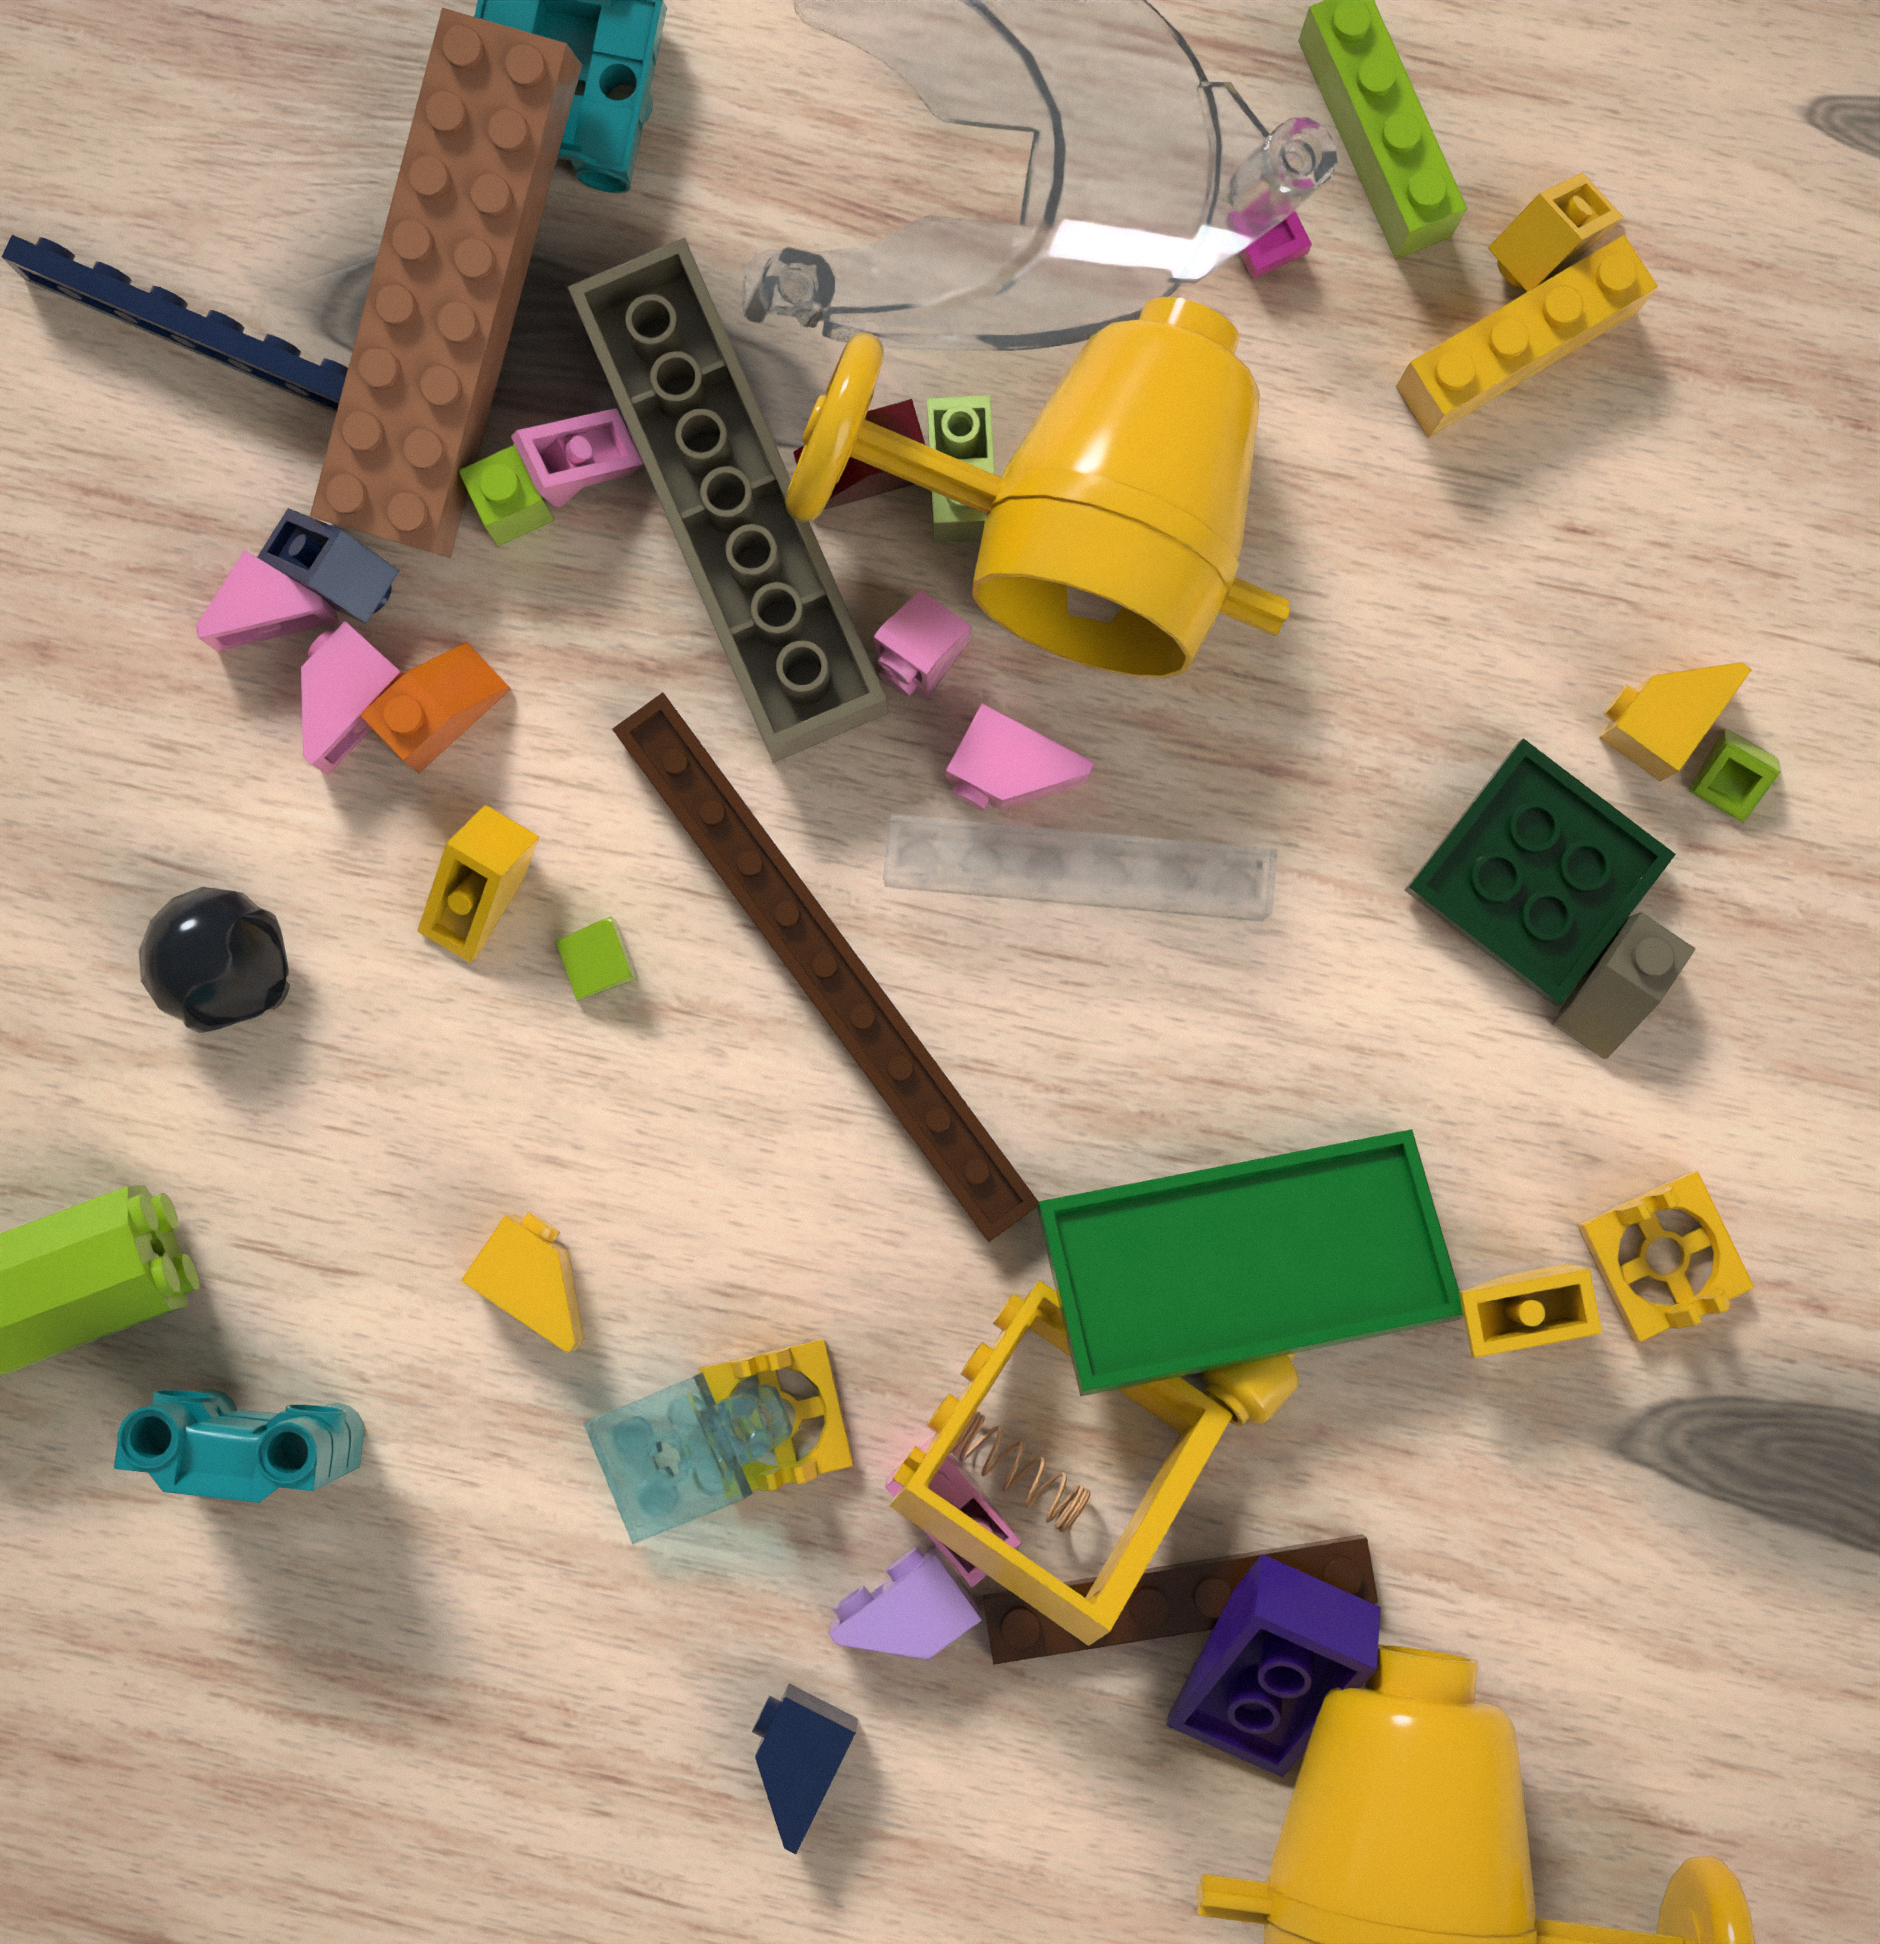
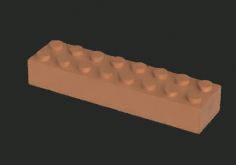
M446 8L441 9L310 517L451 558L468 495V490L458 470L477 461L582 67L581 62L567 43Z

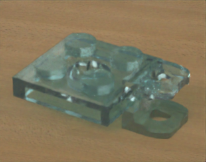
M703 1372L583 1423L632 1544L742 1501L752 1495V1490L742 1466L781 1445L793 1432V1426L776 1387L767 1384L756 1385L715 1402ZM761 1407L766 1409L770 1414V1426H768V1423L766 1421V1418ZM661 1442H667L671 1448H676L681 1460L678 1462L679 1472L675 1475L669 1466L660 1468L656 1463L655 1456L663 1451Z

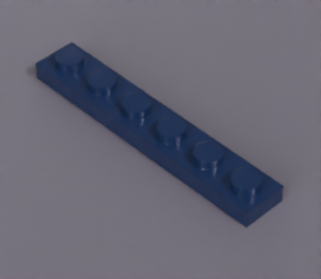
M11 236L2 254V258L24 280L337 413L348 371L346 366L325 358L322 360L321 365L300 357L301 351L297 347L274 335L266 334L264 340L261 341L244 334L245 328L242 324L218 311L209 310L207 316L204 317L186 309L188 303L184 299L164 288L152 286L149 293L130 285L132 280L126 274L105 263L96 261L93 269L73 261L75 255L71 251L49 239L39 237L35 245L17 236Z

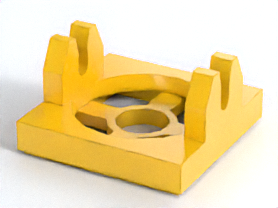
M1690 1171L1578 1224L1633 1341L1642 1342L1669 1328L1681 1329L1702 1323L1700 1316L1708 1313L1720 1314L1727 1311L1731 1305L1729 1300L1755 1288L1698 1171ZM1667 1209L1681 1210L1696 1219L1701 1227L1682 1236L1671 1231H1664L1654 1211ZM1636 1223L1643 1237L1637 1247L1636 1258L1619 1265L1620 1239L1628 1225ZM1661 1237H1667L1674 1241L1680 1251V1262L1677 1268L1671 1273L1664 1275L1653 1271L1648 1265L1646 1258L1649 1245ZM1712 1246L1714 1255L1711 1274L1703 1288L1695 1295L1685 1275L1690 1265V1257L1692 1254ZM1645 1276L1653 1280L1664 1281L1675 1304L1666 1305L1650 1302L1636 1294L1628 1284Z
M825 1338L712 1364L698 1369L727 1496L760 1489V1491H773L791 1482L798 1485L817 1478L819 1474L854 1465ZM786 1368L802 1374L816 1387L819 1395L798 1400L791 1393L781 1390L777 1370ZM757 1374L761 1396L754 1403L752 1411L729 1417L728 1408L735 1390L747 1377ZM772 1397H781L788 1400L795 1410L796 1420L794 1425L783 1434L769 1433L759 1422L758 1412L760 1406L765 1400ZM824 1415L825 1425L818 1443L805 1457L797 1461L792 1436L799 1430L802 1420ZM757 1432L763 1439L771 1441L778 1466L767 1465L751 1459L736 1445L733 1437Z

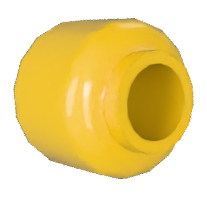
M1295 1353L1202 1372L1206 1385L1203 1394L1233 1414L1229 1421L1231 1424L1240 1427L1245 1422L1253 1425H1263L1270 1420L1299 1384L1297 1369L1291 1361Z

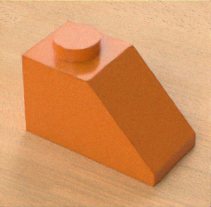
M465 642L407 671L366 708L360 716L403 762L417 773H421L509 692L511 688L470 644Z

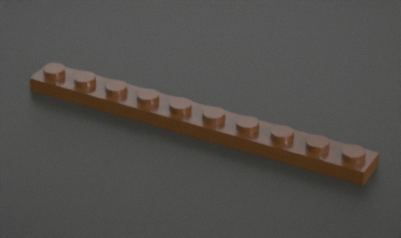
M664 692L612 728L613 732L987 1241L991 1242L1034 1210L1039 1203L1037 1198Z

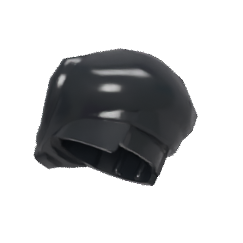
M200 887L173 897L150 920L139 948L141 982L157 1007L165 1014L183 1021L187 1028L198 1033L218 1030L256 1018L268 1009L275 1010L283 1003L290 989V984L286 981L289 974L281 927L276 915L260 908L242 892Z

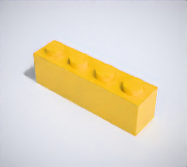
M1624 234L1412 360L1401 376L1396 388L1428 438L1637 314L1656 291L1658 285Z

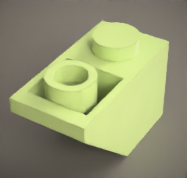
M991 396L927 398L929 447L995 475ZM931 491L934 543L980 541L982 539L987 514Z

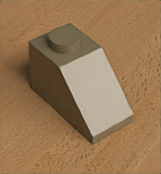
M1642 912L1628 917L1579 981L1551 1024L1601 1058L1608 1059L1662 1001L1696 948Z

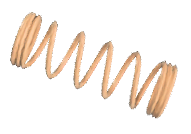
M977 1410L950 1453H953V1456H955L964 1446L960 1455V1461H964L991 1434L998 1430L995 1443L981 1475L987 1476L1008 1453L1017 1446H1020L1016 1460L1003 1486V1492L1008 1491L1034 1464L1041 1461L1039 1472L1025 1500L1024 1506L1029 1507L1051 1483L1062 1476L1060 1489L1046 1517V1523L1051 1522L1066 1506L1055 1524L1056 1529H1059L1061 1533H1065L1086 1506L1091 1495L1090 1490L1084 1488L1083 1485H1079L1058 1506L1067 1482L1066 1473L1060 1472L1052 1476L1035 1493L1045 1468V1458L1043 1456L1032 1460L1013 1478L1024 1450L1022 1441L1013 1443L990 1465L1002 1437L1001 1426L993 1427L969 1449L970 1444L985 1421V1415H981V1412Z

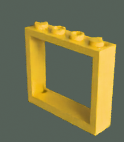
M1039 1280L1023 1299L1013 1293L996 1316L993 1324L1002 1330L992 1347L981 1342L963 1367L960 1375L969 1380L968 1384L959 1398L948 1393L930 1418L927 1427L936 1432L925 1451L914 1446L897 1469L892 1480L902 1487L889 1506L1090 1646L1113 1628L1233 1414L1180 1377L1118 1389L1174 1428L1180 1435L1086 1598L1081 1596L928 1488L1029 1328L1071 1357L1057 1293Z

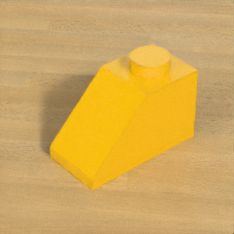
M1582 172L1539 193L1492 242L1488 249L1498 259L1497 267L1503 277L1514 286L1524 288L1528 292L1565 270L1624 217Z
M1743 662L1652 675L1635 688L1626 684L1604 711L1603 715L1611 721L1599 738L1657 780L1662 781L1680 771L1752 669Z
M485 804L446 843L417 932L472 963L524 881L540 836Z
M530 1211L526 1213L523 1219L516 1214L504 1215L460 1281L567 1354L577 1350L585 1338L569 1251L555 1241L560 1231Z
M1565 1263L1503 1275L1459 1291L1470 1355L1473 1358L1602 1334L1590 1268Z

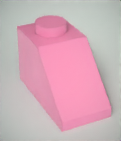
M346 621L337 630L335 628L326 630L312 643L308 650L310 658L301 667L303 757L326 775H329L372 730L360 714L404 675Z
M982 703L946 769L945 781L955 785L951 794L964 803L982 811L985 810L988 803L1002 810L1086 784L1095 762Z

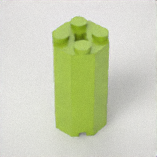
M128 1185L0 1233V1377L187 1307V1293L199 1289V1277L191 1258L186 1253L181 1254L173 1232V1230L178 1228L177 1213L172 1201L165 1193L152 1196L145 1185Z

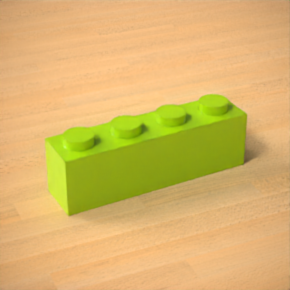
M1324 0L1309 6L1298 42L1395 260L1451 238L1463 218L1467 206L1375 1Z

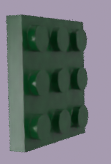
M1523 738L1513 747L1404 891L1554 1006L1563 1004L1676 854Z

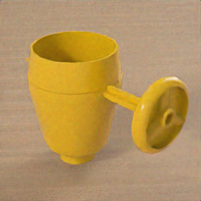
M1155 298L1144 304L1138 320L1113 322L1092 335L1072 362L1008 462L1002 478L865 420L884 357L883 345L879 338L873 334L858 333L849 339L843 349L825 395H820L816 400L802 436V442L805 445L786 494L785 505L790 516L801 522L816 519L824 510L835 484L839 482L849 457H853L987 514L973 580L972 598L989 618L1006 630L1054 655L1094 669L1122 675L1169 678L1188 671L1213 626L1218 613L1277 636L1283 622L1287 620L1291 609L1288 608L1290 600L1235 577L1239 567L1237 560L1243 541L1259 417L1260 392L1250 369L1234 355L1239 343L1237 329L1224 316L1202 304L1181 298ZM1067 585L1111 600L1122 606V608L1110 623L1069 615Z
M1378 1644L1377 1670L1361 1688L1342 1690L1336 1687L1330 1689L1324 1696L1271 1859L1270 1875L1266 1876V1882L1201 1873L1200 1884L1197 1885L1196 1894L1198 1899V1916L1264 1924V1944H1755L1751 1911L1740 1881L1723 1861L1713 1856L1690 1857L1672 1875L1660 1905L1656 1933L1535 1918V1902L1519 1751L1515 1727L1511 1719L1499 1707L1475 1699L1478 1672L1477 1660L1437 1651Z

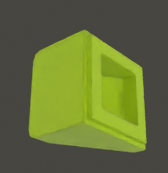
M1726 728L1718 737L1689 787V792L1744 823L1781 773L1779 759Z
M612 917L595 922L556 941L576 1001L637 980L617 921Z

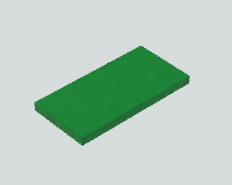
M1412 1129L1039 1201L1037 1206L1080 1397L1456 1321L1463 1317L1459 1288Z

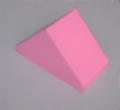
M244 550L197 623L196 629L198 638L218 652L339 623L336 610L320 595Z

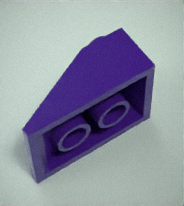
M1262 1554L1231 1593L1168 1714L1166 1726L1280 1777H1284L1305 1753L1324 1696L1329 1690L1336 1687L1342 1690L1361 1688L1377 1670L1381 1607Z

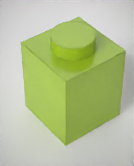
M515 444L458 470L484 527L498 547L555 521L545 499L538 494Z

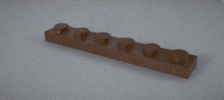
M1361 1534L1145 1569L1111 1631L1090 1646L1011 1591L983 1595L993 1665L1213 1630L1231 1593L1262 1554L1365 1601L1376 1604L1378 1603L1368 1539ZM1097 1577L1063 1583L1086 1598Z

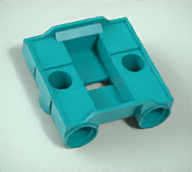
M478 0L474 17L568 44L582 64L578 82L586 83L583 96L574 94L557 159L571 161L576 172L575 177L586 186L610 193L628 192L632 181L643 124L649 119L653 109L650 89L667 12L664 0ZM621 84H629L635 87L634 93L624 100L607 98L609 92Z
M205 1389L196 1392L156 1390L153 1392L151 1405L141 1407L129 1413L121 1422L117 1434L118 1441L114 1469L149 1473L162 1492L260 1503L278 1488L315 1491L360 1468L363 1439L365 1436L364 1423L358 1412L351 1406L341 1403L327 1404L325 1406L287 1405L286 1410L273 1413L246 1409L237 1410L229 1396L215 1389Z

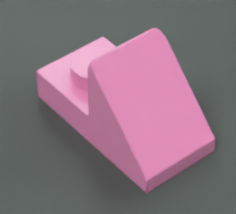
M617 408L516 430L511 436L538 494L556 508L564 506L583 487L631 476L643 465L642 459Z

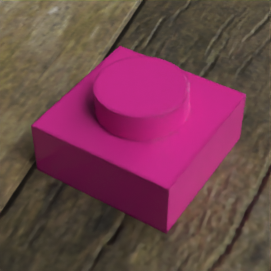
M1285 190L1229 215L1226 223L1252 279L1307 255L1312 246Z

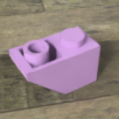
M936 1545L924 1554L920 1552L918 1547H915L899 1557L886 1569L891 1578L873 1592L869 1593L865 1586H861L841 1600L833 1608L838 1617L831 1622L828 1634L836 1645L929 1660L982 1621L981 1608Z

